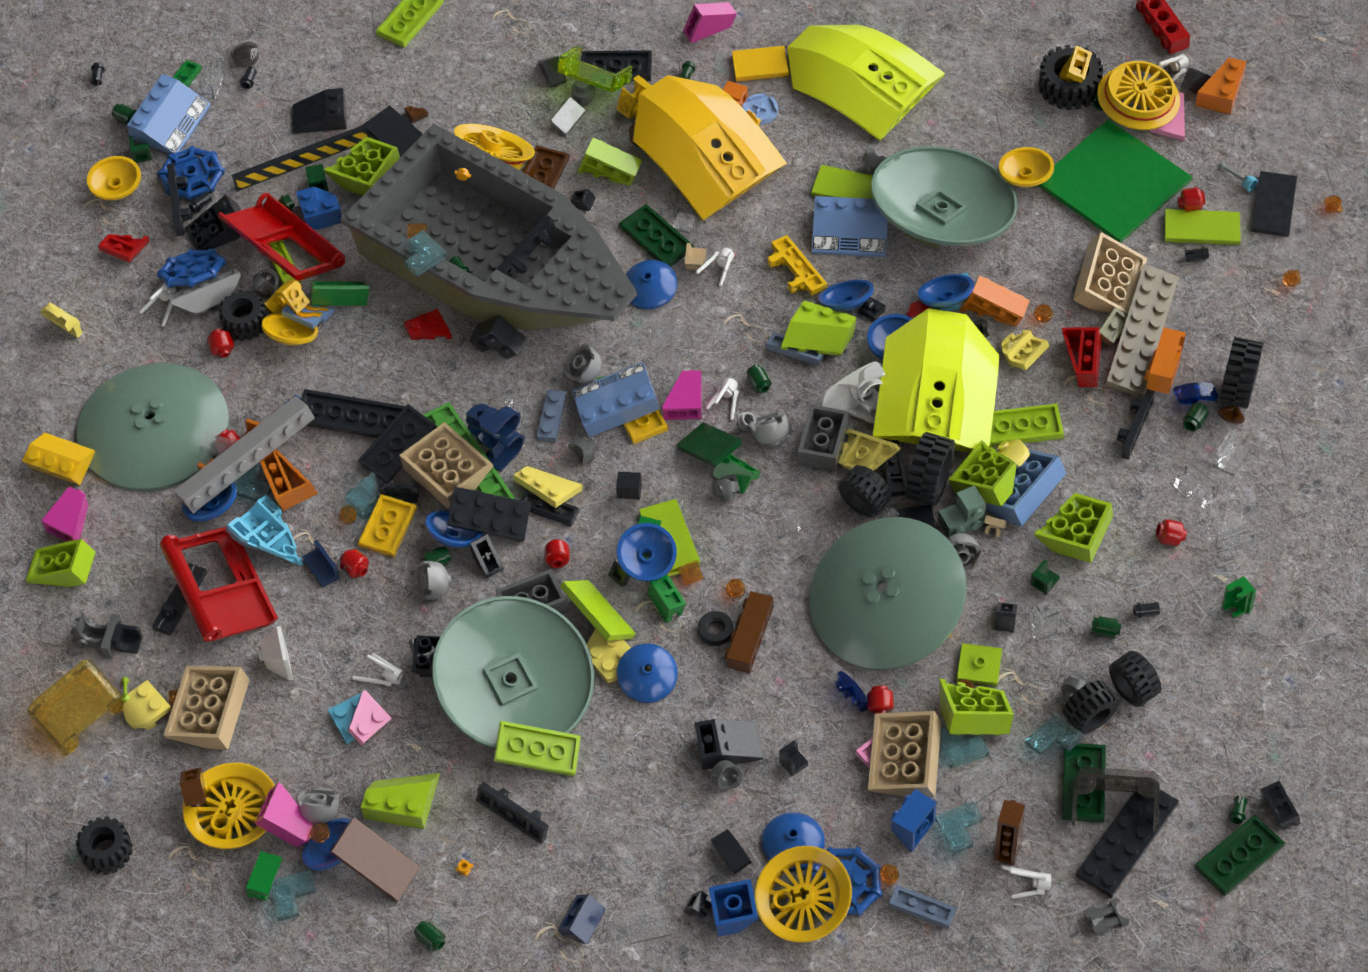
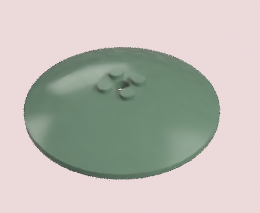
M925 146L899 151L880 163L874 172L871 183L873 201L880 213L891 224L915 238L935 244L969 246L988 242L1007 231L1017 213L1018 201L1012 184L1006 182L1001 177L999 170L977 156L956 149Z
M170 363L137 366L110 378L91 395L84 405L78 420L77 443L95 450L89 469L103 481L132 491L167 489L184 483L199 471L197 467L199 462L206 465L211 459L217 457L219 451L214 446L215 437L226 428L229 430L228 407L223 394L216 384L207 376L192 368ZM148 415H155L152 419H145Z
M903 517L880 518L866 522L840 537L821 559L813 576L810 589V613L813 625L829 650L851 665L869 670H894L909 666L933 653L955 629L966 600L965 570L951 542L937 529L926 523ZM881 583H887V588L884 591H878V586Z
M501 596L477 602L464 609L451 620L440 636L435 648L432 663V680L439 704L453 725L475 742L495 749L500 720L570 733L584 716L591 701L594 688V668L585 640L565 616L552 607L533 599L518 596ZM505 676H514L516 682L513 684L508 683L505 680Z

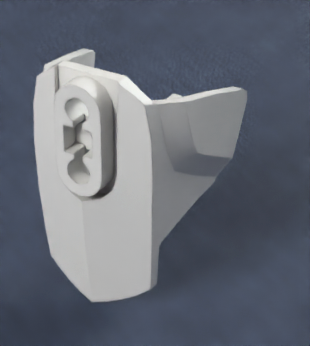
M876 361L869 363L841 379L824 392L821 406L849 411L851 416L868 423H874L879 387L883 384L881 377L885 375L882 364Z

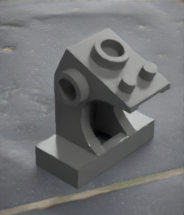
M83 612L80 617L76 616L75 621H78V623L74 622L70 632L74 634L72 642L81 648H100L104 658L112 659L115 650L111 643V638L116 624H123L120 616L111 614L109 622L105 625L94 624L95 621L91 618H86ZM93 633L102 634L100 639L91 638Z

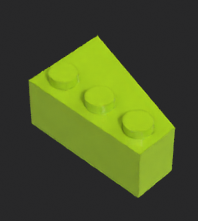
M592 138L577 173L583 174V172L592 173L593 177L596 178L604 176L608 177L609 181L631 186L642 160L621 151L619 148L608 145L602 140Z

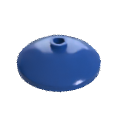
M657 260L642 261L632 266L626 272V276L637 292V296L630 304L637 308L647 310L659 308L668 303L676 293L678 286L676 274L664 262Z
M949 274L929 280L919 288L918 298L923 304L930 307H952L970 296L974 289V283L966 275Z
M867 280L843 281L822 291L818 300L823 307L849 312L864 304L872 296L874 287Z
M889 314L875 320L867 333V343L873 354L883 360L886 337L911 321L912 318L901 314Z
M235 483L230 484L195 513H192L182 504L183 513L189 520L195 522L210 521L221 516L231 507L236 498L237 488Z
M437 510L426 517L425 528L429 535L446 546L455 548L470 547V542L483 536V533L446 526L449 510Z
M640 523L630 527L623 533L617 545V559L620 567L627 575L639 581L649 582L664 577L670 572L676 560L677 549L673 537L666 529L653 523ZM647 553L650 557L645 559L642 555Z
M639 644L630 648L623 654L617 666V680L620 688L628 697L641 703H653L664 699L672 692L677 682L678 670L674 658L667 650L655 644ZM649 666L652 670L647 672L644 668Z
M791 812L775 817L765 827L762 835V849L769 861L780 852L793 847L813 846L821 849L825 847V837L821 826L813 818L802 813ZM795 833L796 836L791 837L790 834ZM801 864L802 870L808 868V864ZM796 866L789 869V871H797Z
M338 818L331 820L312 834L310 840L305 844L302 853L303 862L308 868L321 871L331 869L341 863L339 859L329 852L350 822V819Z

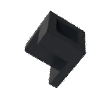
M1189 67L1180 87L1197 94L1211 76Z
M619 471L616 483L617 498L640 500L642 490L641 473Z
M116 624L111 643L115 651L137 654L143 635L137 626Z
M796 740L779 750V763L791 776H794L808 766V761L798 751V742Z

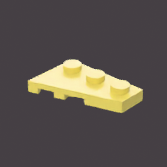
M529 466L524 467L513 475V481L555 508L581 492L583 487L582 484Z

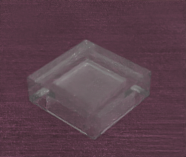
M677 213L673 228L678 232L691 234L696 216Z

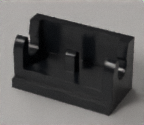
M1280 781L1260 789L1283 830H1287V826L1291 823L1294 826L1301 824L1299 814Z

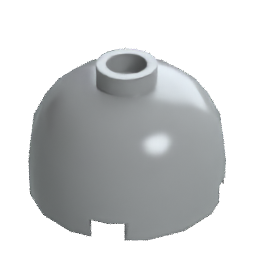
M581 344V347L576 346L568 354L565 365H567L565 374L576 382L588 383L599 375L602 359L594 348Z
M778 412L769 413L758 417V422L753 424V421L750 422L749 428L755 440L761 444H770V446L779 445L781 443L780 440L785 438L789 429L785 412H782V415H779Z
M957 533L948 537L947 539L951 542L962 561L964 570L977 567L982 557L978 542L972 536L965 533Z
M421 561L419 567H422V572L417 574L419 594L424 593V597L421 599L427 601L441 598L446 593L448 586L451 585V575L447 573L446 568L439 562Z
M316 788L312 789V793L306 794V791L301 792L297 797V804L307 821L313 823L314 826H322L331 821L338 813L339 795H334V791L330 789Z

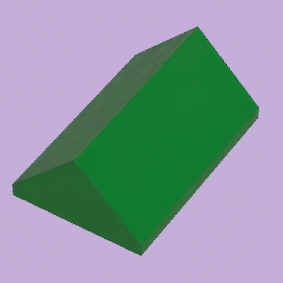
M309 281L311 305L367 306L369 285L365 281Z

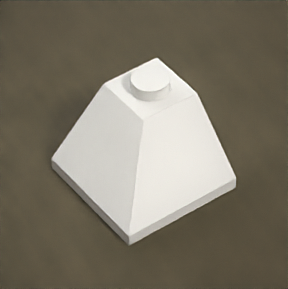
M277 626L260 641L261 649L258 650L260 662L264 661L266 669L290 681L293 680L288 650L281 626Z

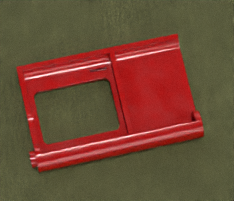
M268 192L263 193L258 198L254 207L224 215L222 212L218 214V217L296 281L341 268L345 264L346 256ZM289 238L321 264L300 271L268 244Z
M226 527L180 539L175 535H166L159 544L202 638L206 642L273 624L278 619L244 546L232 539L225 531ZM216 542L236 582L211 590L201 591L183 556L182 550Z

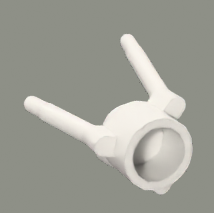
M1180 54L1177 57L1159 62L1158 66L1164 68L1170 65L1173 71H1178L1172 78L1173 82H1175L1186 72L1185 68L1189 66V61L1184 54Z
M723 248L720 252L715 251L714 255L696 270V274H699L711 262L717 259V264L720 267H724L719 282L721 287L730 263L734 258L733 251L728 248Z
M164 283L149 298L150 301L139 313L142 314L158 298L167 301V296L176 293V287L169 288ZM170 302L161 324L162 327L165 326L173 306Z
M725 378L722 385L719 386L717 392L707 404L706 409L708 410L713 403L717 404L722 396L725 398L733 396L730 420L732 421L739 391L736 390L738 383L732 378Z
M372 653L367 655V658L385 668L382 675L385 680L352 677L353 680L391 687L392 684H399L403 676V670Z
M1001 866V869L1007 870L1011 874L1032 878V887L1036 888V890L1014 894L1011 896L1012 899L1044 895V890L1050 891L1051 874Z

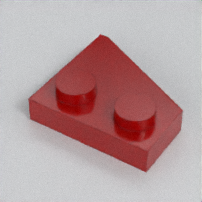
M108 234L98 247L100 251L130 263L150 241L149 236H143V239L132 238V235Z
M438 308L403 322L411 340H435V337H446V340L452 339V334Z

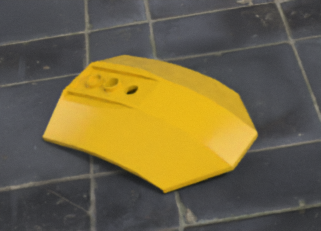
M667 75L639 94L633 141L670 178L702 221L787 164L754 120L729 94L717 85ZM714 139L718 140L721 143L720 148L712 147L711 141ZM723 154H729L732 161H725Z

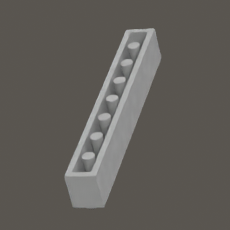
M297 396L293 397L180 485L174 492L182 504L192 513H195L310 423L315 417L302 400Z

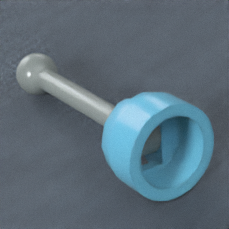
M1224 162L1219 163L1220 169H1225L1242 180L1244 189L1251 192L1256 188L1258 179L1250 175L1243 177L1227 167Z

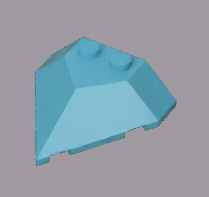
M267 494L260 498L242 517L235 518L226 526L225 531L240 545L264 551L300 566L304 564L302 558H298L296 554L297 546L287 523H283L281 508Z

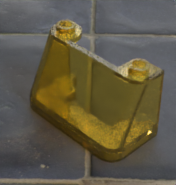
M85 659L29 705L27 713L34 728L66 757L78 748V735L107 710L111 714L120 713L123 710L124 702L121 700L122 695L96 665L89 659Z

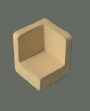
M687 243L685 268L686 270H698L706 261V249L692 248L691 243Z

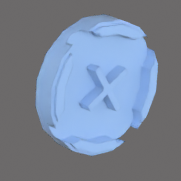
M766 94L749 96L742 106L745 112L749 109L752 113H755L757 118H760L761 122L759 125L772 122L778 113L777 102L773 97H768Z

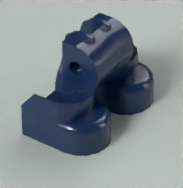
M486 404L474 405L466 413L468 430L489 448L485 454L496 470L502 472L523 447L525 438L516 431L521 415L508 406L497 410Z

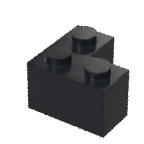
M498 315L477 324L469 342L482 353L494 348L502 357L509 359L519 354L526 337Z

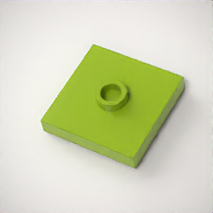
M962 643L957 682L998 687L1002 648Z

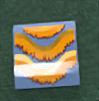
M309 297L307 298L310 303L298 314L288 305L282 309V316L311 329H314L320 321L325 323L335 311L330 306L311 305Z

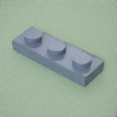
M775 332L772 333L766 343V349L818 366L825 354H818L816 350L805 349V352H800L798 348L788 347V350H782L781 345L785 336Z
M547 389L537 432V441L556 443L567 397L566 391Z
M896 885L889 901V907L946 929H949L957 907Z

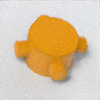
M459 168L458 171H455L457 179L461 181H466L471 177V174L465 168Z
M461 859L455 870L456 872L459 871L461 875L468 876L471 868L474 866L473 863L470 864L467 860Z

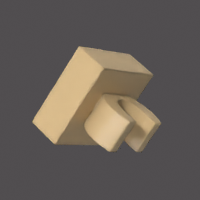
M986 515L984 523L988 524L985 529V534L989 535L990 529L995 528V537H999L1001 535L1000 528L1005 529L1007 521Z

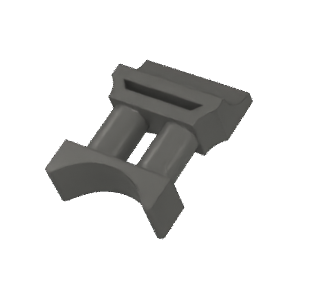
M1118 898L1111 900L1109 906L1102 909L1093 907L1083 911L1095 935L1101 934L1102 936L1108 931V928L1118 924L1121 928L1128 926L1129 919L1122 917L1117 911ZM1114 914L1115 917L1107 920L1104 919L1105 916Z

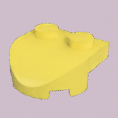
M51 302L41 310L42 316L78 338L82 334L79 320Z
M1022 330V334L1014 335L1012 333L1003 340L1001 346L1004 358L1009 365L1027 370L1049 347L1047 340L1034 337L1030 330Z
M1019 439L1009 442L1004 441L998 446L997 453L1005 455L1018 466H1021L1030 455L1029 449Z
M148 680L128 693L130 697L123 704L125 719L134 729L145 728L150 730L157 726L155 723L157 720L172 710L171 706Z

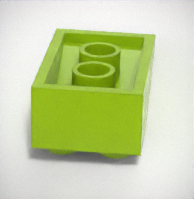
M82 539L38 548L35 551L26 582L63 587L86 584L96 552Z

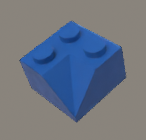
M315 187L296 192L304 222L311 228L318 230L341 223V210L334 193Z
M916 789L911 795L908 794L904 798L903 806L900 810H895L890 819L892 821L891 830L911 852L914 851L934 824L936 818V801Z
M751 879L709 887L718 937L739 933L758 920Z

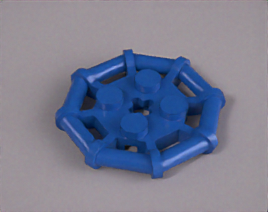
M190 146L188 149L167 155V160L161 170L157 172V177L161 180L165 193L170 195L167 164L174 163L177 176H186L188 180V187L183 188L184 190L179 189L180 197L190 201L195 197L201 196L204 192L213 193L221 176L225 174V169L221 166L215 151L210 152ZM212 162L214 167H209L207 163ZM210 174H214L213 177H212V179H211V181L208 182V180H209V178H208L209 175H210ZM201 185L204 186V187H201V188H199V189H196V190H193V191H192V188H195V187H198V186H201Z
M212 248L208 250L188 249V252L173 258H167L164 266L157 271V277L163 280L169 288L174 286H190L192 288L195 284L216 278L218 271L225 266L226 261L224 257L219 256L217 251Z
M860 847L827 848V851L835 857H852L851 861L840 860L849 874L852 886V906L849 907L846 915H857L859 917L863 915V912L876 899L882 897V867L861 851ZM859 859L869 869L865 871L856 864L857 860ZM814 864L812 880L821 867L820 865ZM826 872L822 876L823 880L826 878ZM872 876V888L866 886V878ZM863 894L868 895L860 904L857 903V900ZM820 902L834 910L833 903Z

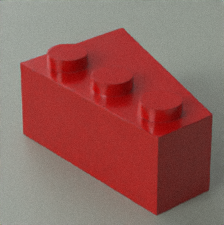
M1100 327L1061 328L1063 341L1078 387H1098L1102 342Z

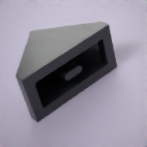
M554 55L538 61L550 88L567 82L559 56Z
M488 534L470 542L472 558L486 578L504 569Z
M997 603L994 630L1014 632L1018 604Z

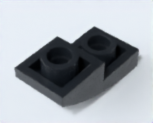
M728 829L710 840L734 874L752 863L744 849Z

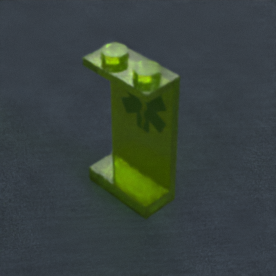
M575 46L560 55L558 73L614 93L630 83L632 79V66L630 65L614 74L580 61L582 47Z

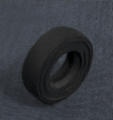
M711 611L701 617L698 622V634L704 643L711 646H720L731 639L734 625L726 613ZM712 623H720L723 626V631L719 634H712L708 631V627Z

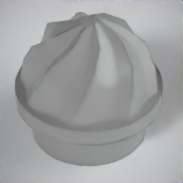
M742 412L737 417L736 425H738L740 430L749 431L750 422L753 421V424H755L756 420L752 413Z

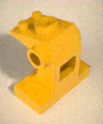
M1076 45L1071 57L1062 67L1059 78L1067 82L1078 81L1082 83L1086 76L1092 52Z
M639 75L633 79L635 92L630 94L623 87L618 99L617 110L628 119L636 117L638 105L636 102L638 101L639 94L652 86Z
M288 280L264 304L270 314L282 313V309L286 305L298 314L310 301L301 290L302 286L298 281Z

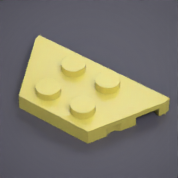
M848 428L846 432L849 436L848 441L843 443L842 454L838 463L843 468L849 470L856 465H863L874 471L901 448L895 443Z
M595 629L587 643L593 668L607 683L617 681L618 663L623 654L631 647L624 640L607 641ZM648 666L644 668L647 672L651 671Z

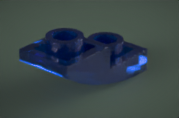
M1213 382L1188 383L1176 386L1173 389L1178 403L1192 405L1197 403L1198 400L1216 401L1219 396Z
M842 671L837 672L835 684L838 692H842L845 699L851 697L853 705L858 707L860 713L867 711L868 699L860 686Z

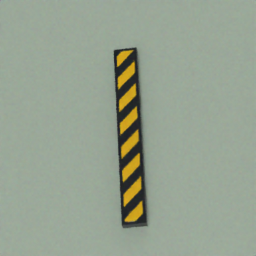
M366 124L232 174L236 191L243 190L353 148L364 138H370Z

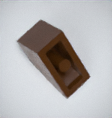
M202 767L181 772L179 784L185 807L203 805V802H206L207 794Z

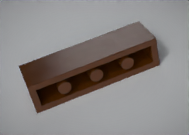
M750 591L748 598L744 599L742 605L743 613L738 615L736 622L737 630L733 631L731 635V647H727L724 659L727 660V668L751 673L774 608L773 596Z
M1004 799L997 823L994 860L1010 865H1015L1022 839L1025 805L1019 801Z

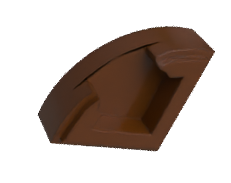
M408 106L404 108L412 123L429 116L428 111L422 107Z
M1231 405L1218 411L1219 416L1227 422L1238 424L1245 421L1243 414L1237 406Z

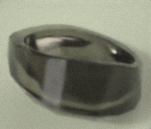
M243 42L232 49L231 56L238 66H253L259 59V48L254 42Z

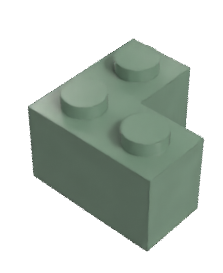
M975 485L958 492L956 504L939 511L938 522L947 537L957 533L977 530L984 525L986 503Z

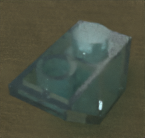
M373 472L369 476L364 477L360 484L350 490L345 497L347 507L363 520L372 514L378 501V484Z

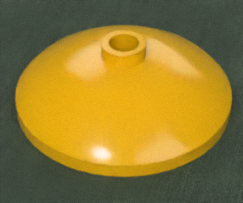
M1034 147L1013 149L1007 152L999 162L1001 177L1006 182L1018 187L1040 185L1046 182L1054 172L1052 157L1047 152Z
M111 156L98 161L91 167L87 175V185L90 192L103 200H118L127 197L137 189L141 181V171L137 163L123 156Z
M282 313L270 314L262 321L264 333L269 338L283 345L298 346L307 344L316 339L318 335L317 326L311 329L282 316Z

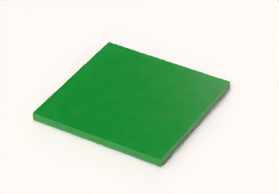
M1108 119L1054 165L1052 176L1046 182L1037 186L1112 239L1122 243L1189 184L1193 176Z

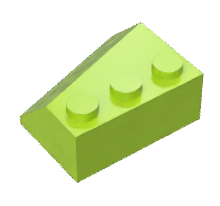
M366 137L351 148V152L345 157H339L336 160L337 163L332 167H326L324 172L342 189L363 196L400 158L397 147Z
M804 300L789 322L781 349L788 350V347L798 348L800 352H805V349L816 350L818 354L841 356L854 336L857 317Z
M981 440L948 480L956 496L958 492L975 485L985 503L1002 506L1013 493L1016 463L1005 455L997 453L993 447H988Z
M1074 493L1059 508V511L1053 517H1050L1041 529L1034 533V536L1055 553L1092 563L1113 518L1112 503Z
M939 678L940 711L949 734H1010L1014 713L1004 690L978 686L975 689L965 686V683L962 682L954 685L946 683V679Z
M440 773L374 781L366 789L361 805L364 819L425 829Z

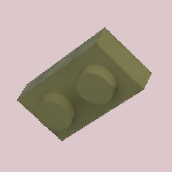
M1117 307L1112 309L1100 327L1101 340L1108 346L1114 344L1122 332L1127 317Z

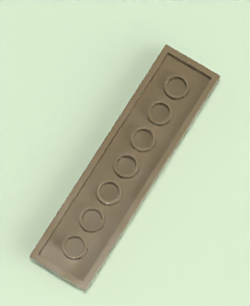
M1147 264L1143 265L1105 385L1139 398L1142 397L1147 381H1144L1145 374L1152 359L1154 349L1157 350L1179 276Z

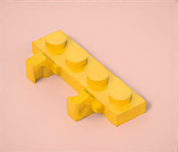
M788 235L771 242V247L775 252L767 258V265L772 269V267H779L782 264L791 270L795 275L794 281L787 284V289L791 294L801 289L802 291L807 290L812 296L827 288V282Z

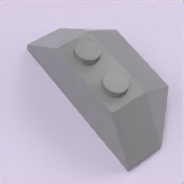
M234 268L218 275L214 279H208L194 285L192 288L189 287L171 294L167 298L172 305L195 314L205 313L215 305L220 306L221 301H225L227 295L231 296L241 274Z

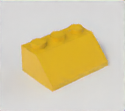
M43 433L29 444L22 462L34 470L80 486L95 454V450L48 433Z

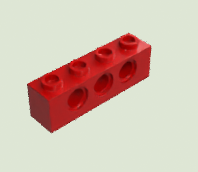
M1137 0V11L1142 14L1145 23L1152 28L1153 34L1159 38L1162 47L1169 54L1189 48L1190 34L1166 0Z

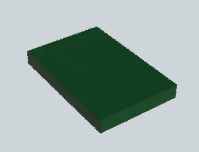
M702 422L677 443L676 446L678 450L716 467L741 446L742 442L739 438Z

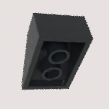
M343 88L325 89L293 104L294 134L347 129L346 99Z

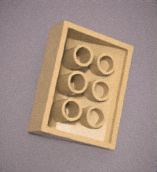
M1100 232L1088 244L1073 300L1088 309L1110 313L1112 309L1117 307L1127 316L1141 269L1146 264L1147 258Z
M445 422L400 454L404 470L447 509H450L453 488L455 486L475 491L493 467L489 460Z
M186 666L164 737L207 749L228 750L250 680L242 668Z
M935 711L875 714L868 791L906 797L908 794L911 795L916 789L929 798H935L942 722Z

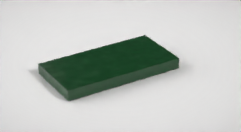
M647 204L618 223L619 228L655 260L664 262L670 267L685 257L686 245L691 243Z
M1064 742L1062 820L1104 823L1106 745Z
M1254 814L1199 860L1194 868L1225 897L1285 846V842Z

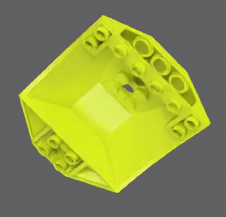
M809 25L787 48L793 90L805 93L832 107L879 141L945 76L944 72L909 47L876 29L862 25ZM876 65L878 70L875 72L870 71L868 66ZM889 75L892 79L886 80L883 76Z
M928 308L886 337L882 364L885 375L881 377L883 384L879 387L873 437L919 445V440L923 433L929 432L955 440L954 447L956 451L971 453L981 440L989 447L998 378L999 354L966 314ZM942 382L945 385V389L937 391L934 388V384ZM940 400L942 407H934L932 401Z

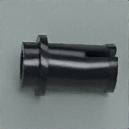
M95 62L91 66V84L98 86V81L99 85L102 84V75L105 72V67L102 63Z
M249 66L246 68L244 76L240 79L242 88L250 89L253 87V80L257 74V70L254 67Z
M204 192L195 200H190L188 206L192 212L196 213L200 212L201 208L213 200L208 192Z
M1202 246L1200 249L1185 250L1186 262L1202 259L1206 261V259H1209L1208 247L1204 248Z
M1137 602L1136 605H1133V613L1138 618L1147 615H1159L1160 606L1158 602L1146 604Z

